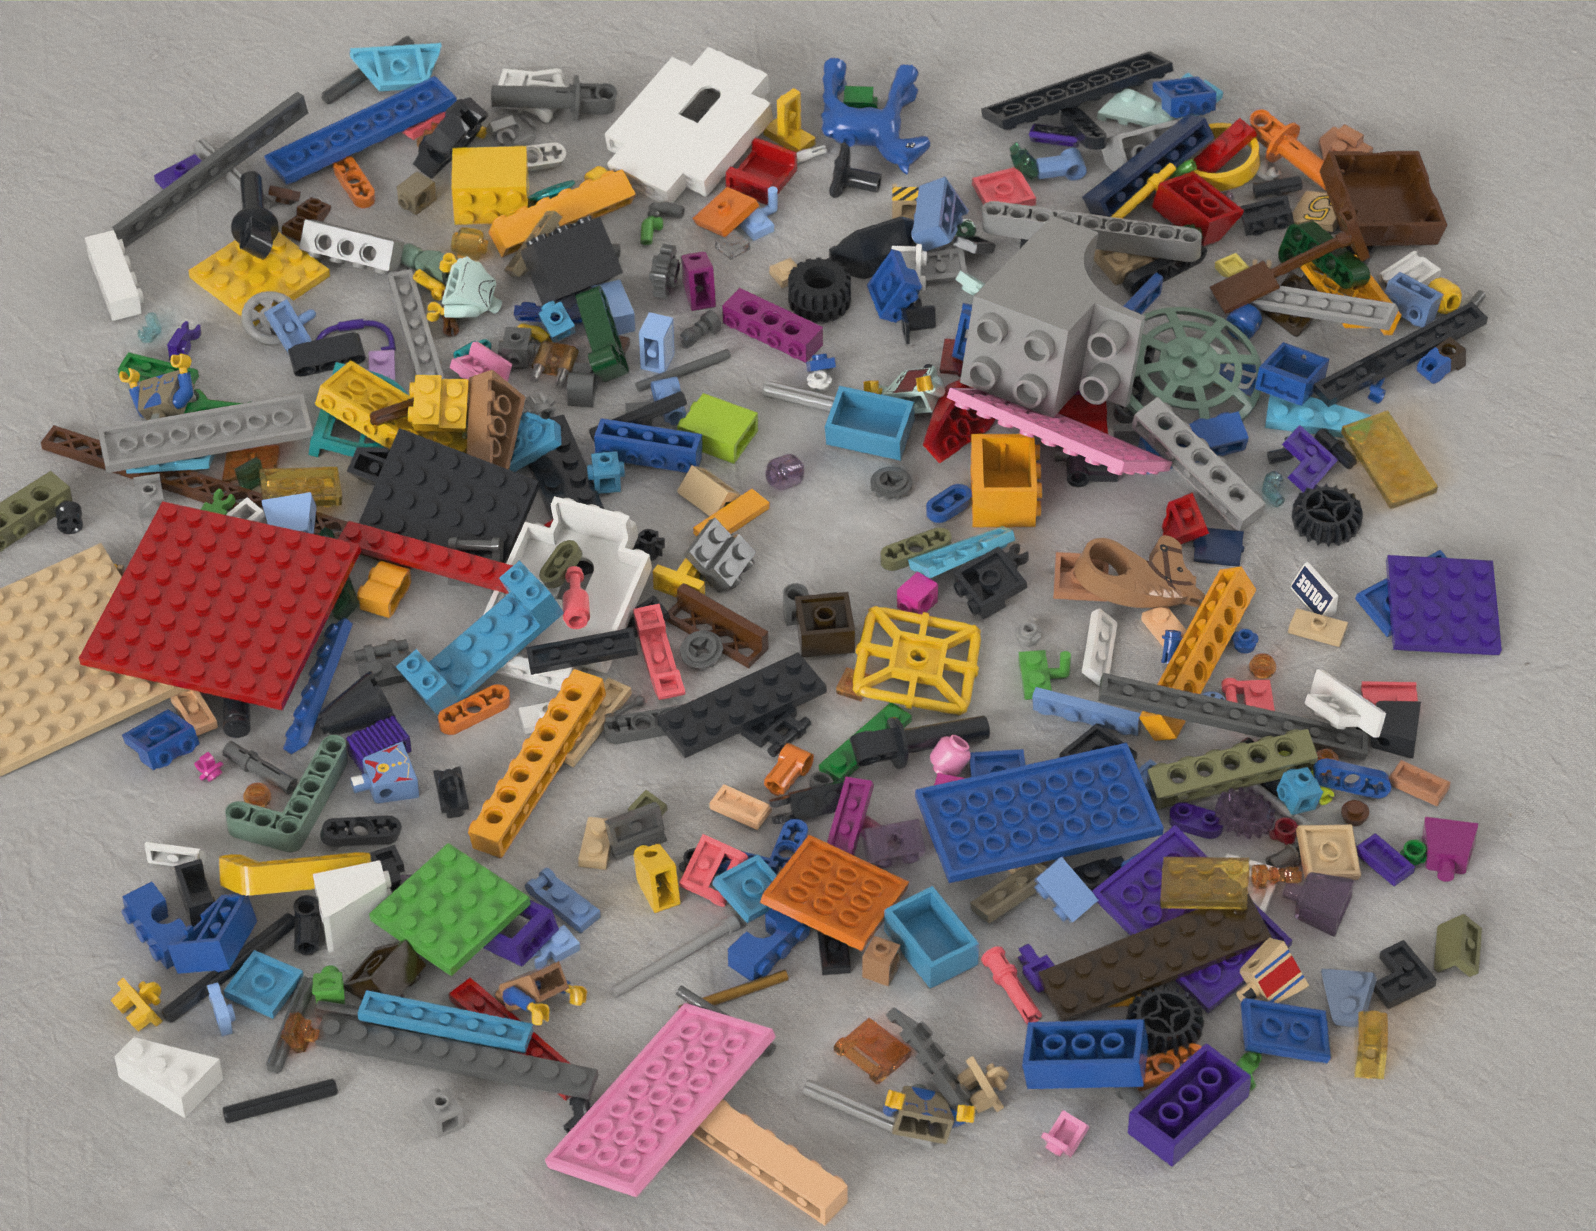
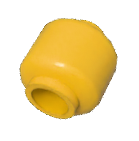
M1443 277L1436 278L1428 284V287L1443 294L1438 313L1449 314L1459 307L1462 292L1456 284Z

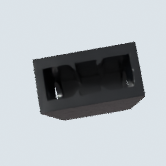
M1376 702V706L1383 710L1386 716L1380 736L1371 737L1370 746L1374 749L1413 759L1421 702Z

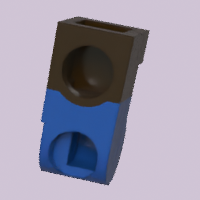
M1449 337L1429 351L1419 361L1416 370L1432 384H1436L1452 370L1456 369L1459 371L1466 366V349Z

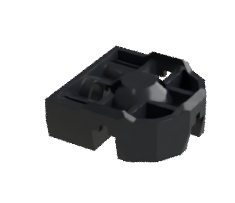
M471 97L458 99L445 111V117L439 122L433 133L423 137L419 144V154L413 165L433 179L452 161L453 148H466L474 141L482 127L481 123L489 116L488 113Z

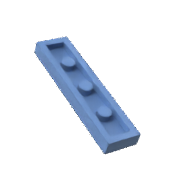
M1035 687L1032 696L1033 710L1043 715H1055L1063 717L1070 722L1079 721L1091 726L1097 723L1103 728L1115 730L1122 735H1139L1141 729L1139 716L1141 713Z

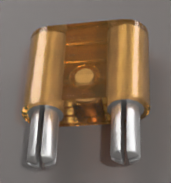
M549 341L541 342L532 363L533 371L530 380L538 382L541 373L557 376L555 385L563 386L565 378L568 377L569 372H572L579 350L572 345Z

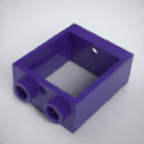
M530 900L531 904L519 914L530 921L512 939L499 933L483 949L523 967L559 930L553 911Z

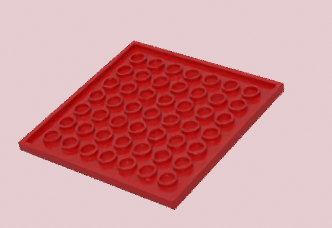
M162 501L79 656L80 665L283 711L361 553L360 544Z

